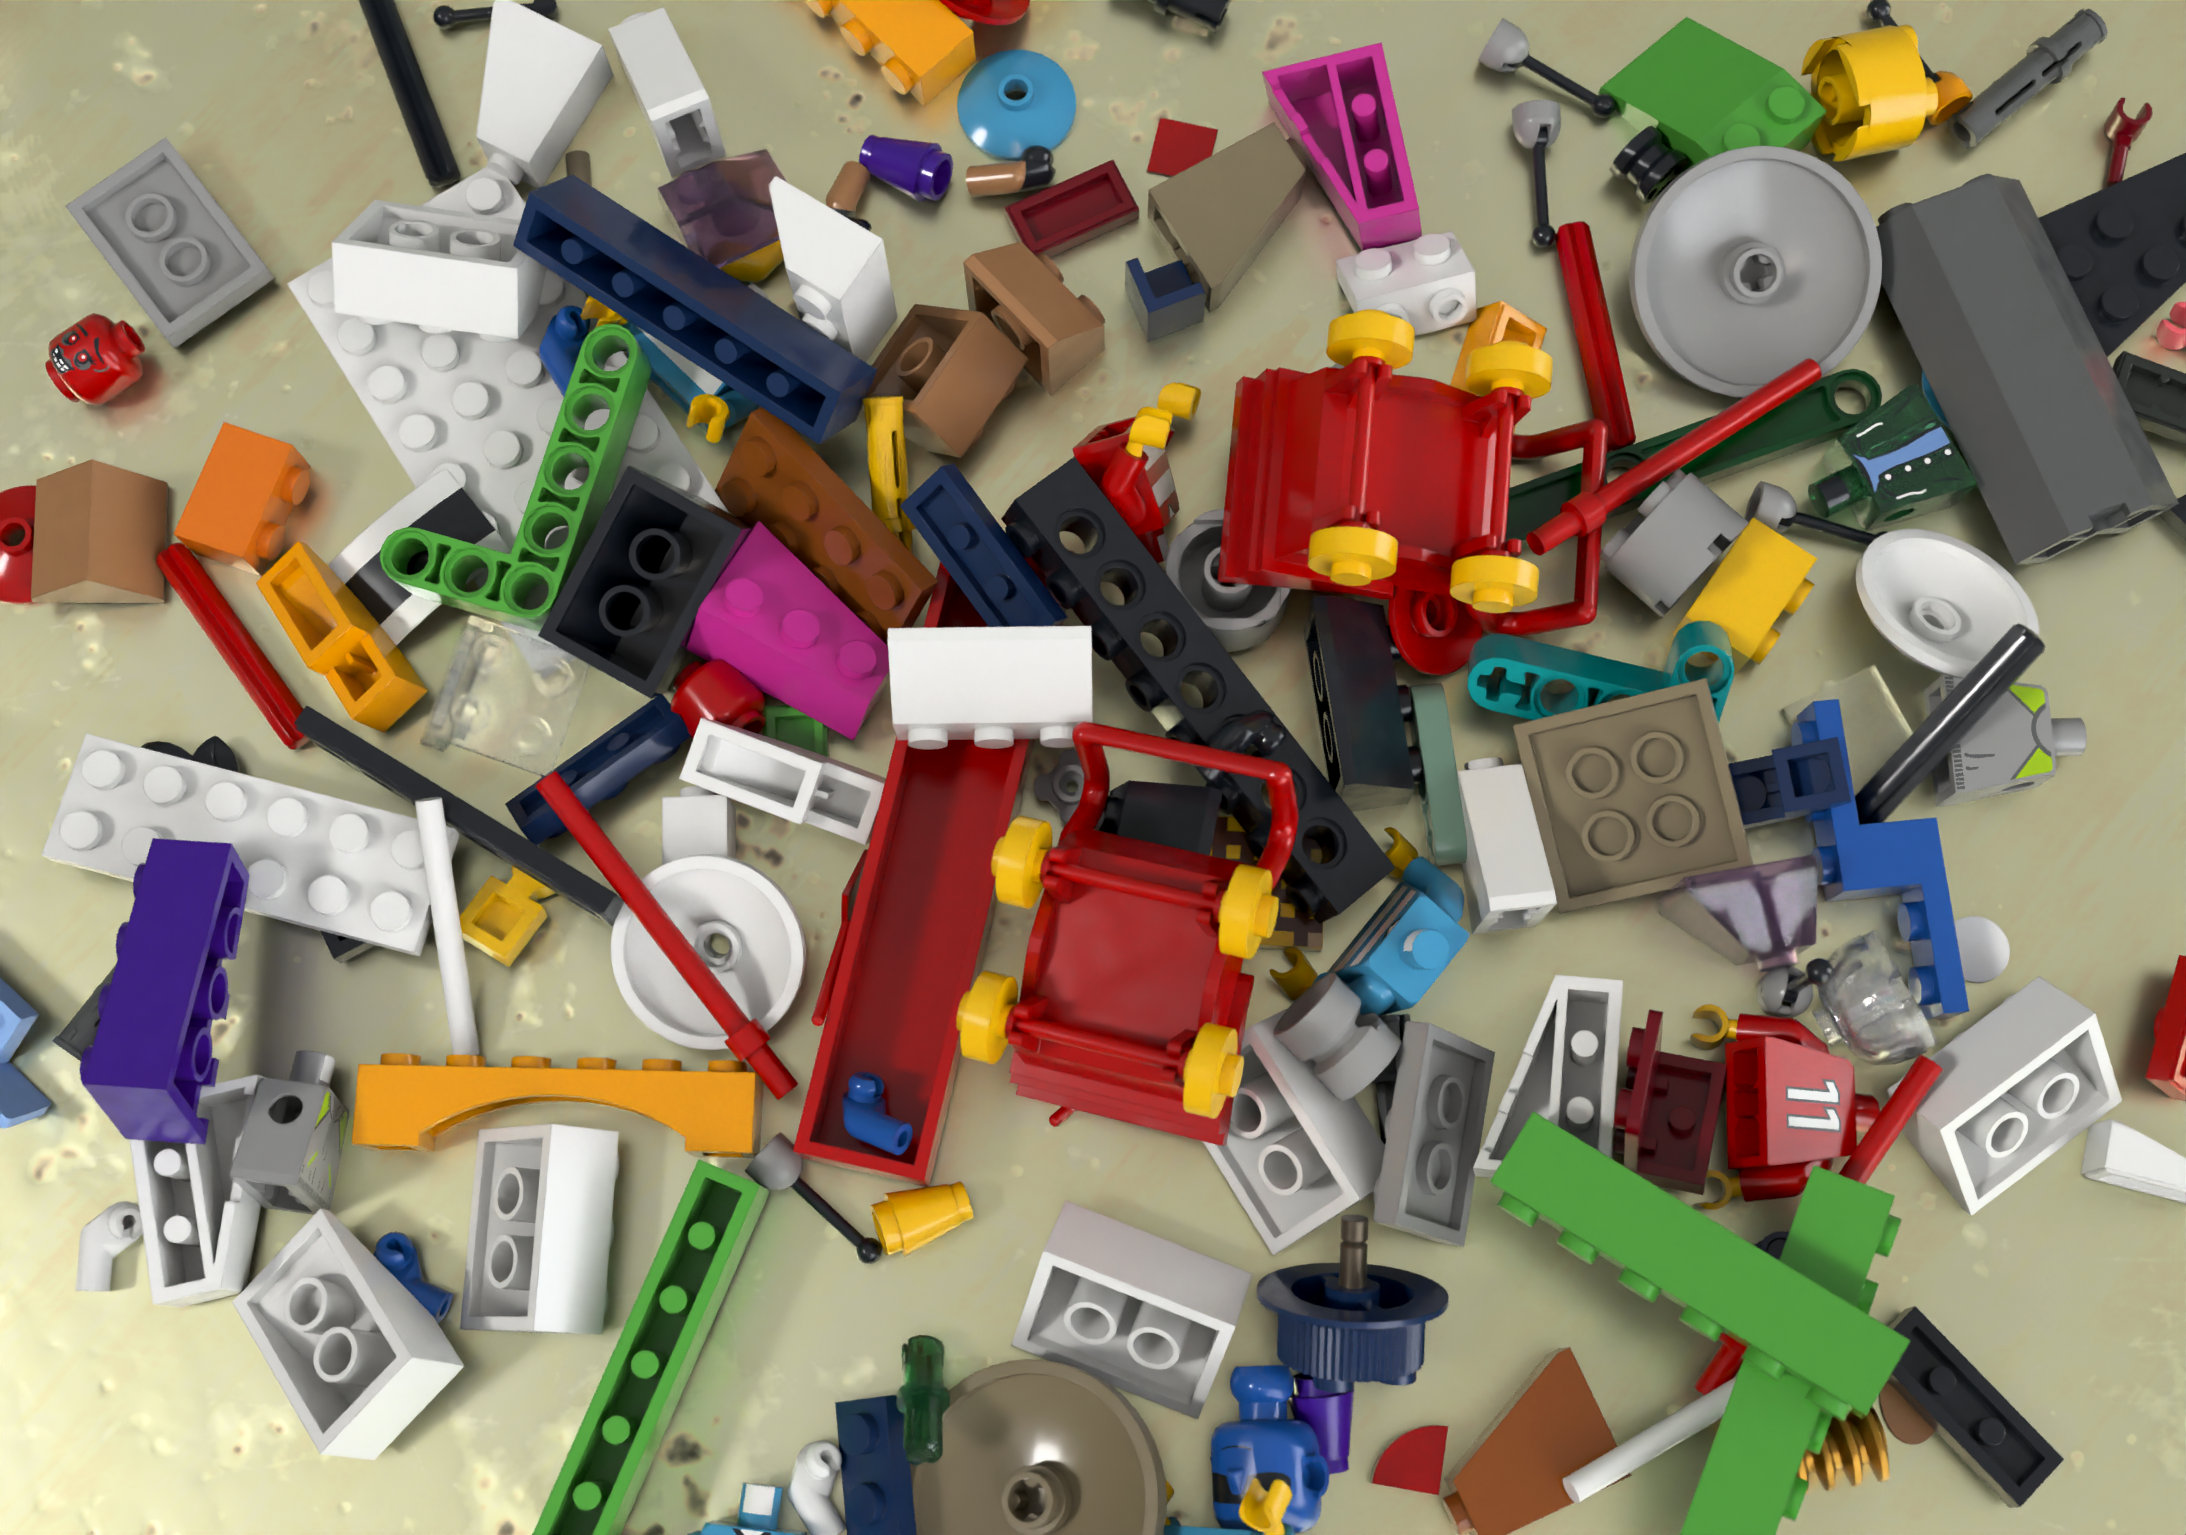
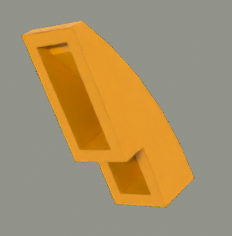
M298 540L256 582V585L307 668L326 677L352 720L385 733L428 691L408 660L376 619L307 544Z

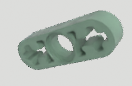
M1442 683L1408 686L1412 706V721L1409 722L1412 746L1417 745L1422 762L1423 781L1418 784L1430 862L1434 866L1466 863L1467 837L1445 691Z

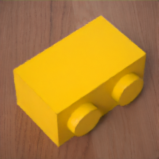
M1752 517L1672 634L1676 636L1681 628L1695 621L1713 622L1721 626L1728 634L1733 655L1734 675L1740 671L1749 659L1760 665L1781 635L1780 632L1772 628V625L1782 610L1793 616L1812 590L1814 583L1805 577L1817 558ZM1700 652L1714 662L1719 658L1711 652Z

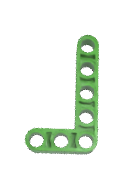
M605 324L592 330L582 343L511 554L423 529L405 527L390 534L384 541L380 551L382 569L392 580L420 598L531 630L541 631L609 502L650 380L651 365L649 358L630 331L617 324ZM620 351L629 352V358L624 366L618 370L604 371L605 363L611 355ZM600 409L610 410L609 417L604 425L598 429L584 430L585 421L591 413ZM580 467L589 468V476L583 485L572 490L565 489V480L569 473ZM559 526H569V535L565 543L555 549H545V539L551 530ZM428 551L429 557L425 568L419 573L408 575L407 566L410 559L418 552ZM488 568V579L485 585L477 591L466 592V581L469 575L477 569ZM548 585L549 592L545 602L538 608L532 610L525 609V597L528 592L535 586Z

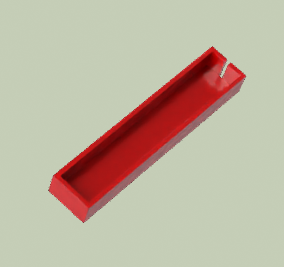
M1031 557L1025 558L1047 588L1044 573ZM940 561L936 576L939 582L932 592L924 628L988 627ZM896 737L793 1152L802 1159L930 1187L961 1056V1031H958L956 1026L957 1012L965 992L971 991L976 979L980 975L998 900L996 895V877L992 875L991 871L993 852L999 838L1006 835L1008 828L1018 815L1035 739H1014L1013 746L1000 749L977 747L974 745V739L948 740V746L940 749H916L908 745V740H897ZM857 1072H871L879 1075L884 1081V1091L881 1097L885 1099L886 1114L909 1123L913 1129L911 1143L903 1154L895 1155L851 1136L845 1129L842 1098L843 1093L849 1091V1078Z

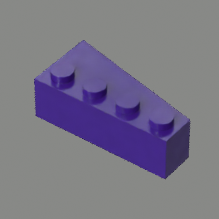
M152 838L146 863H140L135 871L133 880L135 901L129 922L122 923L118 930L116 938L118 960L111 983H106L100 992L98 1001L100 1023L94 1043L85 1048L80 1063L82 1085L125 1139L191 1144L206 1143L209 1120L198 1118L197 1110L201 1086L215 1087L219 1060L212 1058V1037L210 1032L212 1020H226L230 994L228 993V977L226 970L222 967V960L236 959L250 877L232 843Z

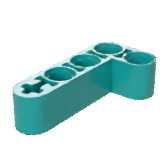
M1695 621L1685 625L1678 631L1672 642L1664 671L1507 634H1490L1477 641L1470 652L1467 688L1471 698L1479 706L1488 710L1535 720L1605 703L1612 696L1619 694L1634 696L1707 678L1719 724L1734 677V662L1728 634L1721 626L1710 621ZM1701 651L1711 652L1719 657L1713 664L1705 667H1696L1687 662L1688 658L1693 654ZM1494 667L1503 668L1499 677L1491 676ZM1526 672L1531 673L1530 686L1525 685ZM1555 679H1564L1571 682L1575 687L1569 692L1555 694L1548 691L1544 685Z

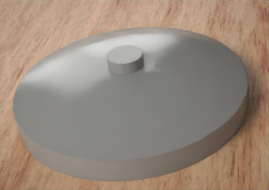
M1751 146L1733 149L1710 156L1686 169L1669 183L1650 206L1636 235L1629 268L1631 302L1636 320L1646 341L1656 355L1673 372L1705 390L1744 398L1807 358L1817 362L1821 369V377H1823L1851 352L1866 330L1876 307L1882 279V255L1877 229L1864 200L1844 176L1830 165L1801 151L1784 147Z

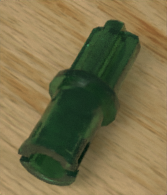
M929 1335L911 1337L908 1339V1345L905 1343L902 1345L903 1385L896 1393V1406L899 1412L903 1414V1448L906 1451V1459L911 1464L917 1466L924 1462L934 1464L943 1455V1413L950 1406V1393L944 1386L943 1381L944 1345L942 1341Z

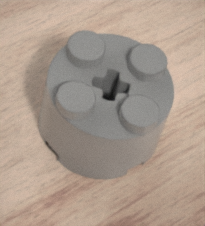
M1678 469L1666 482L1663 481L1638 508V511L1646 519L1638 514L1625 529L1621 528L1601 550L1600 559L1606 563L1605 569L1662 618L1681 599L1682 594L1727 549L1749 522L1693 473L1686 475L1682 470Z
M1224 508L1205 512L1195 518L1192 524L1176 536L1168 550L1165 573L1227 652H1233L1263 643L1271 637L1284 616L1291 588L1234 583L1235 587H1224L1222 582H1217Z

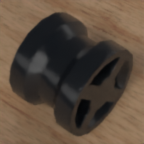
M1651 125L1637 134L1623 148L1611 164L1609 170L1619 180L1628 179L1635 186V195L1644 204H1647L1654 200L1680 174L1688 159L1679 150H1669L1662 143V134Z

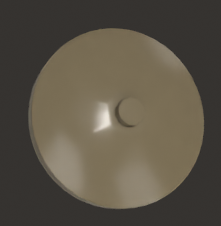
M1033 1359L1007 1361L982 1369L959 1382L935 1404L925 1417L910 1446L909 1460L917 1535H1163L1167 1507L1166 1482L1156 1443L1147 1425L1132 1404L1112 1385L1084 1369L1065 1363Z

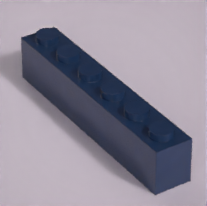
M572 174L529 192L513 243L514 247L817 444L823 443L857 420L863 406L862 398H866L877 369Z

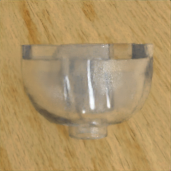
M1874 930L1847 941L1830 954L1827 961L1833 967V977L1825 985H1816L1823 1006L1812 1011V1014L1831 1047L1843 1041L1857 1059L1874 1065H1895L1926 1053L1927 1049L1938 1044L1914 996H1911L1900 977L1902 976Z

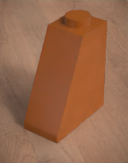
M1570 1347L1559 1348L1548 1353L1444 1478L1451 1494L1443 1497L1442 1502L1458 1535H1465L1467 1533H1470V1535H1507L1575 1503L1564 1488L1563 1478L1617 1447ZM1631 1473L1625 1475L1624 1477L1608 1485L1607 1487L1632 1476Z

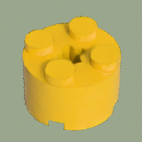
M1889 25L1820 39L1810 46L1804 57L1801 76L1811 74V93L1809 94L1827 110L1811 141L1822 155L1830 153L1836 155L1832 161L1840 162L1909 147L1919 137L1925 117L1934 114L1937 110V87L1932 79L1925 77L1923 64L1918 53L1917 35L1910 25Z

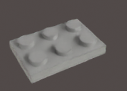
M166 137L65 206L174 348L275 279Z
M1406 1021L1403 1042L1400 1044L1396 1054L1397 1079L1392 1108L1389 1110L1385 1120L1386 1144L1381 1174L1374 1185V1222L1441 1244L1464 1247L1475 1181L1473 1166L1480 1150L1495 1052L1431 1023Z

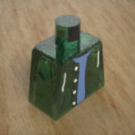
M1914 383L1834 441L1823 456L1824 465L1830 475L1808 486V495L1814 509L1821 517L1828 518L1849 507L1860 526L1866 531H1871L1950 508L1958 504L1977 482L1918 384Z

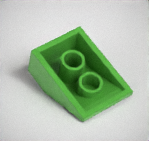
M1685 17L1600 87L1599 94H1608L1613 97L1615 110L1638 133L1653 125L1662 134V143L1669 150H1679L1687 157L1688 161L1680 174L1699 161L1733 149L1751 146H1775L1801 151L1809 144L1827 112L1784 68L1688 17Z

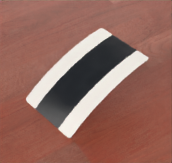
M447 469L441 470L393 505L346 546L328 565L366 607L396 646L430 613L439 607L441 603L420 598L408 592L392 580L382 569L380 551L384 541L390 534L405 527H412L506 554L510 551L509 546ZM428 551L418 552L410 559L407 566L408 575L419 573L425 568L429 557ZM480 568L472 572L466 584L486 568Z

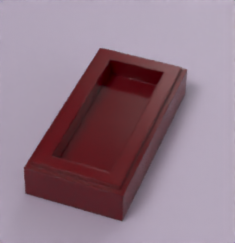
M1113 159L1004 207L1005 217L1017 241L1022 242L1035 256L1043 253L1049 258L1139 219V208Z

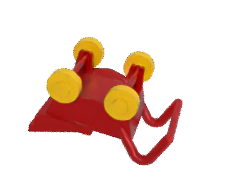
M1366 309L1339 316L1329 323L1326 354L1335 363L1345 366L1342 369L1325 367L1309 374L1281 367L1277 370L1267 368L1256 379L1243 376L1236 383L1217 582L1358 594L1378 599H1392L1394 586L1453 597L1464 602L1466 611L1475 624L1483 631L1515 637L1531 636L1587 625L1595 620L1598 604L1602 525L1584 537H1578L1574 601L1528 611L1510 612L1513 607L1527 605L1537 599L1539 580L1538 567L1528 561L1517 558L1521 555L1522 541L1510 539L1506 542L1511 459H1541L1583 448L1581 492L1589 491L1593 493L1605 485L1608 428L1602 420L1591 419L1534 435L1513 434L1514 426L1531 411V400L1547 394L1551 389L1553 360L1546 352L1518 341H1500L1493 345L1473 350L1467 357L1465 380L1466 387L1475 393L1472 394L1436 380L1392 374L1393 369L1401 368L1412 361L1415 330L1410 323L1401 318L1391 316L1389 313L1381 310Z
M1080 722L1073 728L1072 739L1084 773L1083 790L1077 808L1060 834L1057 847H1052V828L1048 821L1017 816L1008 828L1006 835L999 838L993 852L991 871L992 875L996 877V895L999 902L1029 909L1036 903L1044 888L1027 946L1019 1003L1018 984L1015 977L988 970L983 971L976 979L971 991L965 992L958 1008L956 1026L957 1030L961 1031V1052L965 1058L995 1064L1003 1055L1007 1044H1010L1014 1049L1009 1070V1073H1011L1009 1083L1018 1085L1016 1095L1225 1146L1227 1145L1233 1101L1243 1073L1244 1058L1241 1056L1247 1011L1254 984L1253 975L1241 973L1243 959H1252L1262 937L1270 938L1278 914L1279 899L1278 897L1271 896V893L1276 887L1290 858L1297 833L1299 813L1292 771L1287 764L1279 761L1092 722ZM1103 746L1266 780L1272 821L1265 849L1257 864L1251 865L1094 830L1105 809L1110 786V770Z

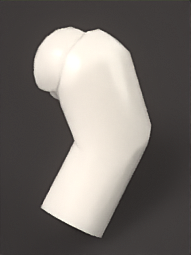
M128 1201L117 1202L84 1226L80 1234L75 1291H110L113 1258L135 1242L143 1233L140 1210L137 1204Z
M828 1440L814 1441L801 1449L797 1455L787 1489L788 1499L810 1535H838L846 1530V1525L829 1499L838 1470L842 1464V1455L839 1448Z

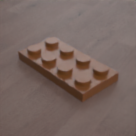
M762 407L750 413L717 484L716 494L726 509L736 518L753 527L760 521L888 646V628H912L939 581L790 425Z

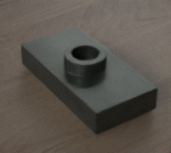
M2123 351L2115 359L2113 371L2142 429L2186 445V373Z

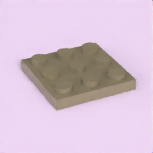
M1707 678L1513 725L1535 817L1555 889L1559 914L1754 871L1755 867Z

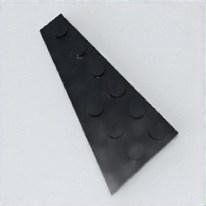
M2186 153L2039 217L2040 223L2107 358L2186 283Z

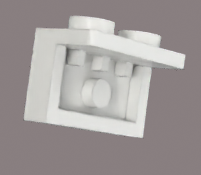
M1452 231L1441 234H1426L1413 241L1381 249H1366L1357 255L1336 260L1337 280L1354 313L1366 309L1387 312L1391 316L1401 318L1410 323L1415 330V336L1470 323L1477 318L1475 270Z

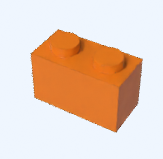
M224 422L174 531V535L196 555L262 577L269 561H274L283 549L286 538V522L293 506L299 505L308 492L310 485L309 470L311 466L292 444Z

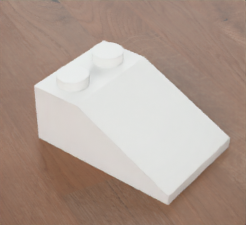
M320 1208L232 1301L320 1454L375 1460L464 1367V1364L435 1318L330 1210Z

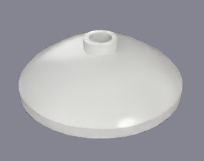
M1923 529L1894 530L1876 538L1867 547L1858 562L1856 586L1869 619L1892 646L1911 660L1930 670L1964 679L2013 625L2022 624L2039 636L2036 612L2020 584L1994 559L1957 538Z
M698 854L678 858L665 863L642 878L641 881L747 1018L751 1021L756 1017L766 1031L772 1028L784 1016L795 1000L802 984L806 964V944L801 921L784 891L769 876L756 867L739 859L716 854ZM624 902L613 926L611 961L616 983L630 1009L647 1027L676 1044L702 1050L728 1049L724 1043L729 1038ZM713 933H719L726 937L729 942L728 953H718L713 949L710 942Z

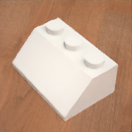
M775 176L768 186L785 267L800 321L866 362L898 317L883 239Z
M374 200L332 241L335 313L357 316L361 322L372 325L388 324L395 321L418 325L420 330L428 333H447L457 330L478 333L481 339L490 342H507L519 339L537 316L547 268L513 246L521 220Z
M1091 626L888 628L892 723L897 740H908V745L912 748L940 749L948 746V740L974 739L975 746L988 749L1011 747L1014 745V739H1040V744L1045 747L1068 748L1075 746L1072 739L1073 728L1080 722L1093 723Z
M2038 976L2016 994L2009 996L2000 1006L1968 1030L1957 1035L1948 1045L1929 1058L1938 1064L1943 1071L1902 1131L1960 1207L1972 1216L2122 1102L2096 1013ZM1904 1076L1887 1089L1889 1097L1892 1096Z
M1287 1009L1250 1026L1244 1031L1241 1056L1244 1058V1067L1241 1082L1233 1101L1227 1145L1220 1146L1203 1141L1273 1255L1372 1194L1375 1182L1381 1174L1385 1150L1384 1143L1354 1096L1345 1101L1338 1100L1313 1075L1316 1062L1313 1059L1299 1061L1273 1035L1277 1022Z
M559 1124L478 1130L460 1330L603 1335L604 1315L609 1303L607 1289L609 1249L614 1238V1223L612 1220L614 1187L620 1168V1160L617 1153L618 1131Z
M1065 1200L1043 1250L1011 1345L1053 1362L1065 1363L1084 1369L1100 1377L1110 1385L1198 1419L1236 1327L1253 1274Z

